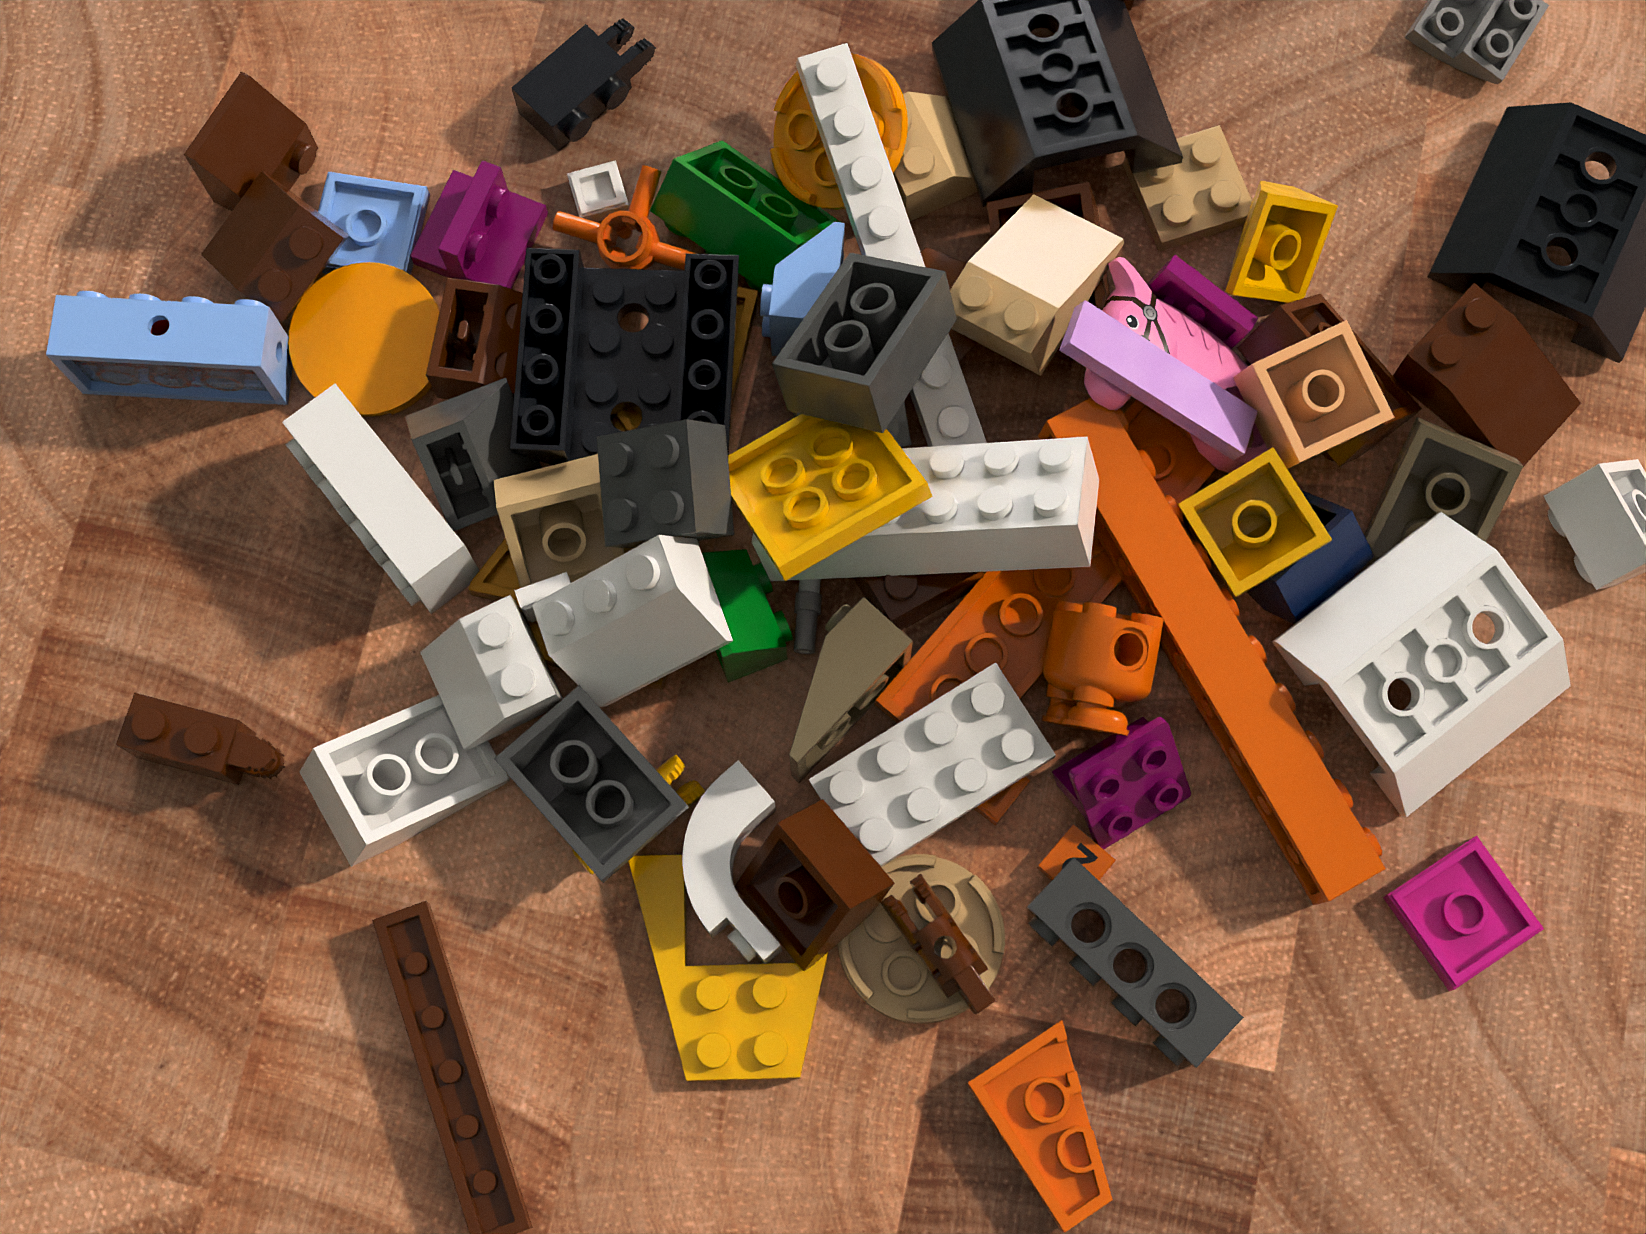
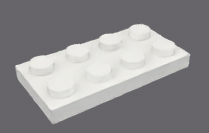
M995 662L811 777L809 781L820 799H824L882 867L1054 759L1056 754Z

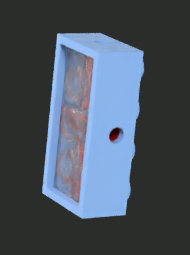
M79 291L76 296L56 295L46 356L83 394L288 405L293 369L287 333L270 307L255 300L240 299L235 301L234 304H217L205 298L189 296L184 297L182 302L161 301L159 298L148 294H132L129 296V299L108 298L106 295L94 291Z

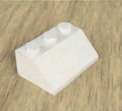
M657 535L532 604L548 655L578 686H581L599 707L608 706L733 642L698 541L694 538Z

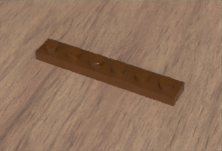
M423 901L372 920L469 1234H518L533 1228L430 903Z

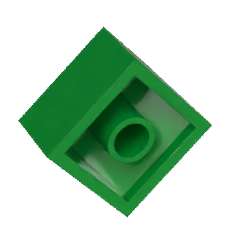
M747 549L702 552L733 642L715 650L727 682H732L788 660L785 643L792 641L793 636L783 611L779 610L773 613L768 603L766 594L773 592V588L762 562L753 565Z

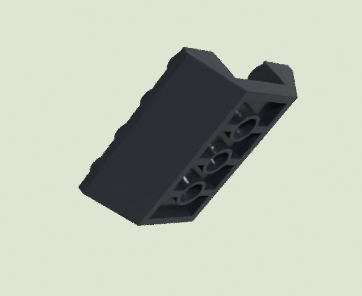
M978 0L932 42V52L983 207L987 206L986 202L1033 193L1035 170L1124 151L1132 174L1182 163L1183 156L1123 0ZM1037 28H1047L1055 34L1048 38H1040L1033 35L1031 31ZM1075 106L1080 111H1083L1084 114L1079 117L1069 118L1063 116L1058 111L1063 107Z
M1572 102L1507 107L1427 278L1463 294L1473 283L1481 289L1486 282L1578 322L1579 324L1571 340L1572 343L1620 363L1625 356L1646 308V134ZM1596 161L1603 164L1609 172V178L1600 180L1592 177L1586 170L1585 162ZM1549 246L1563 248L1568 252L1571 264L1567 266L1556 265L1548 258L1546 248Z
M526 248L510 443L511 452L549 465L598 454L597 437L623 432L613 426V419L622 410L631 409L636 410L642 416V421L636 429L685 419L725 425L727 452L729 455L739 255L686 253L685 271L584 268L580 250ZM630 312H641L649 319L645 328L638 332L623 330L620 327V321Z

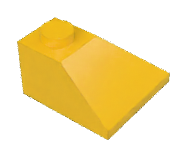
M1260 181L1242 230L1225 292L1235 296L1287 303L1303 299L1338 205L1293 186Z

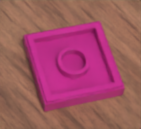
M1477 836L1471 838L1383 897L1448 991L1455 990L1544 930L1543 926Z

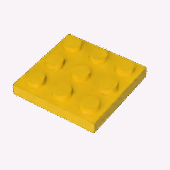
M800 414L728 455L731 499L785 581L933 497L927 481L887 429H885L884 433H879Z

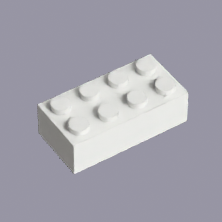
M333 384L282 422L294 438L285 444L316 486L321 489L346 524L351 527L376 562L384 569L411 606L421 600L432 614L470 585L479 569L466 546L336 384Z

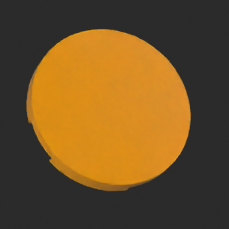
M851 53L894 174L905 148L908 129L907 109L902 91L894 77L881 64L859 54ZM797 70L784 86L773 110L777 111L774 126V148L770 150L774 169L786 189L799 200L825 209H846Z
M363 262L335 269L320 278L307 290L293 313L288 345L295 373L304 387L315 398L333 384H336L362 417L381 416L389 413L393 415L403 411L421 399L432 387L426 372L440 308L429 291L416 278L394 266Z

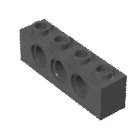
M1075 858L1027 906V909L1035 915L1028 924L1052 947L1060 939L1076 955L1069 964L1092 986H1095L1102 979L1117 994L1110 1003L1135 1027L1142 1019L1146 1021L1159 1034L1153 1044L1177 1067L1186 1060L1193 1067L1197 1068L1244 1018ZM1082 910H1091L1101 917L1104 929L1097 941L1085 943L1074 936L1071 922L1076 913ZM1124 949L1135 950L1142 956L1145 963L1143 975L1132 983L1120 980L1113 969L1116 955ZM1167 989L1179 991L1184 996L1187 1005L1184 1016L1180 1020L1171 1023L1162 1020L1157 1014L1155 1007L1157 997Z

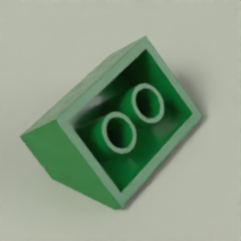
M723 140L674 158L650 209L653 214L664 221L665 226L671 232L682 237H688L704 248L705 254L739 255V274L745 277L746 283L751 288L761 293L763 284L773 285L776 264L833 222L842 223L822 208L807 204L796 198L786 189L781 180Z

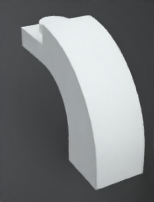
M738 760L710 785L692 813L684 838L683 875L692 906L712 939L730 924L734 930L727 938L742 956L749 962L757 955L764 964H768L782 952L781 945L736 892L733 884V864L742 842L776 811V806L771 796Z

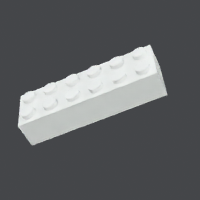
M1088 436L902 448L927 481L933 497L788 580L1090 567L1099 476ZM753 533L751 542L770 581H785Z

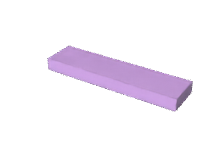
M1084 300L1074 308L1059 351L1230 459L1235 460L1245 454L1258 412L1256 409L1088 301Z

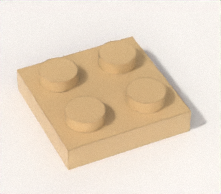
M1220 125L1177 138L1176 140L1183 156L1182 163L1132 174L1125 155L1123 161L1124 169L1159 252L1244 225L1252 199Z

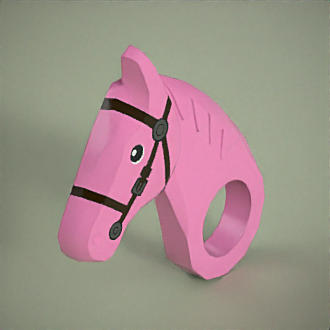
M1117 257L1109 262L1108 266L1115 290L1110 293L1102 311L1245 402L1233 379L1234 376L1248 367L1239 355L1216 335L1181 310L1157 299L1140 274L1125 258ZM1086 368L1084 385L1089 396L1099 405L1109 410H1118L1132 397ZM1255 422L1253 425L1254 440L1252 447H1247L1245 454L1235 460L1230 459L1190 433L1198 452L1218 470L1231 473L1268 450Z

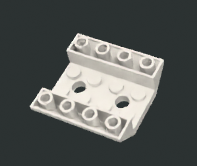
M1442 512L1434 515L1272 641L1304 686L1321 685L1380 765L1370 775L1402 817H1408L1571 686L1564 641L1500 553ZM1479 613L1486 614L1494 623V636L1487 644L1480 642L1472 630L1474 618ZM1395 679L1404 681L1411 691L1410 703L1402 711L1395 709L1388 700L1387 691L1389 685Z

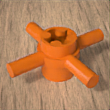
M642 165L628 211L620 210L610 213L601 223L558 211L553 221L554 231L596 243L601 258L613 269L646 270L654 262L685 271L686 253L698 254L660 241L658 231L648 219V215L662 172ZM633 230L642 232L635 247L637 251L634 254L627 256L621 248L614 247L616 246L618 236L622 239H628L632 236Z

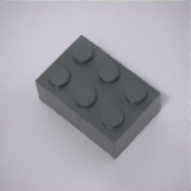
M849 253L772 363L787 411L884 433L957 320L946 272Z

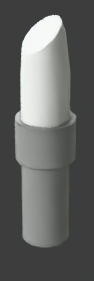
M821 579L799 580V592L795 596L794 613L797 614L794 652L799 654L815 653L817 618L821 614Z

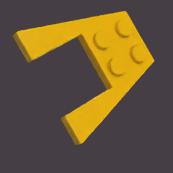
M683 854L633 856L629 860V865L686 1081L800 1079L828 953L805 971L797 963L687 966L686 885L682 866Z

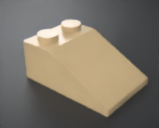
M1033 194L968 261L952 286L950 293L957 318L952 329L1041 376L1063 341L1074 308L1084 300L1088 301L1107 272L1109 268L1108 263L1115 259L1124 245V239Z

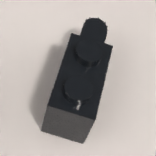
M624 18L619 19L599 36L585 24L511 88L518 113L558 151L570 141L576 142L584 137L591 128L592 122L607 109L613 110L626 99L629 90L632 88L630 79L644 65H647L654 56L656 47L645 38L643 40L640 39L639 42H636L634 46H631L621 56L617 54L622 46L630 41L635 29Z

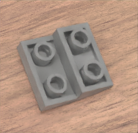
M1428 0L1405 35V38L1442 62L1464 73L1498 85L1504 80L1549 5L1543 0Z

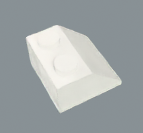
M1638 459L1597 464L1544 495L1550 507L1548 517L1552 526L1561 536L1567 537L1576 553L1574 563L1579 574L1585 581L1592 583L1596 590L1616 586L1646 572V472Z
M510 595L460 618L420 652L465 751L547 713L563 699L524 613Z

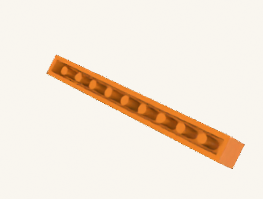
M1090 397L1047 420L1038 437L1041 440L1088 436L1099 476L1094 526L1096 536L1142 614L1164 618L1160 645L1312 904L1317 905L1329 902L1386 869L1379 858L1382 856L1381 846L1375 835L1367 827L1360 826L1350 808L1353 807V800L1345 785L1337 778L1332 779L1322 762L1324 751L1318 739L1309 730L1304 731L1293 712L1296 710V706L1290 692L1282 683H1275L1266 668L1267 656L1262 645L1253 635L1247 636L1237 619L1239 609L1233 596L1227 589H1220L1209 572L1211 562L1205 549L1199 542H1192L1182 526L1184 521L1183 514L1177 502L1170 495L1164 496L1154 479L1156 477V470L1151 458L1143 449L1137 450L1127 434L1129 425L1121 408L1109 410L1096 403Z

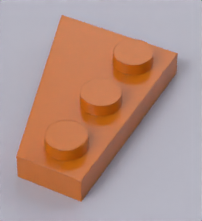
M1061 1020L966 1084L1061 1231L1065 1233L1113 1199L1094 1131L1091 1129L1081 1094L1082 1089L1070 1055L1064 1024Z

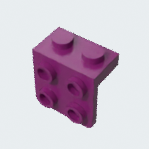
M1176 255L1147 283L1157 299L1181 310L1216 335L1231 349L1250 333L1258 320L1257 316L1243 307L1236 299L1230 297Z

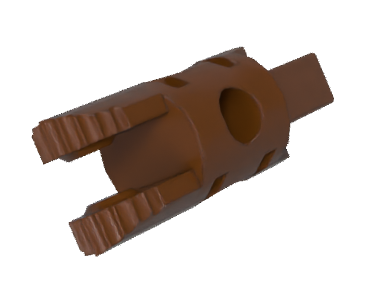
M919 874L910 881L916 898L921 904H924L934 918L932 922L918 930L908 916V911L900 900L894 898L893 895L888 896L880 903L909 945L923 961L945 996L949 998L958 992L974 1014H979L995 1002V998L979 976L988 970V967L963 935L923 875ZM937 939H945L951 944L952 954L949 958H941L936 954L934 944Z

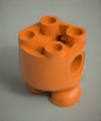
M1057 601L1043 667L1044 677L1048 681L1046 697L1051 699L1046 716L1042 715V721L1122 736L1129 735L1126 716L1119 711L1107 708H1113L1114 701L1132 703L1142 701L1149 696L1153 685L1164 618L1141 613H1131V616L1116 613V607L1093 602H1084L1081 605Z

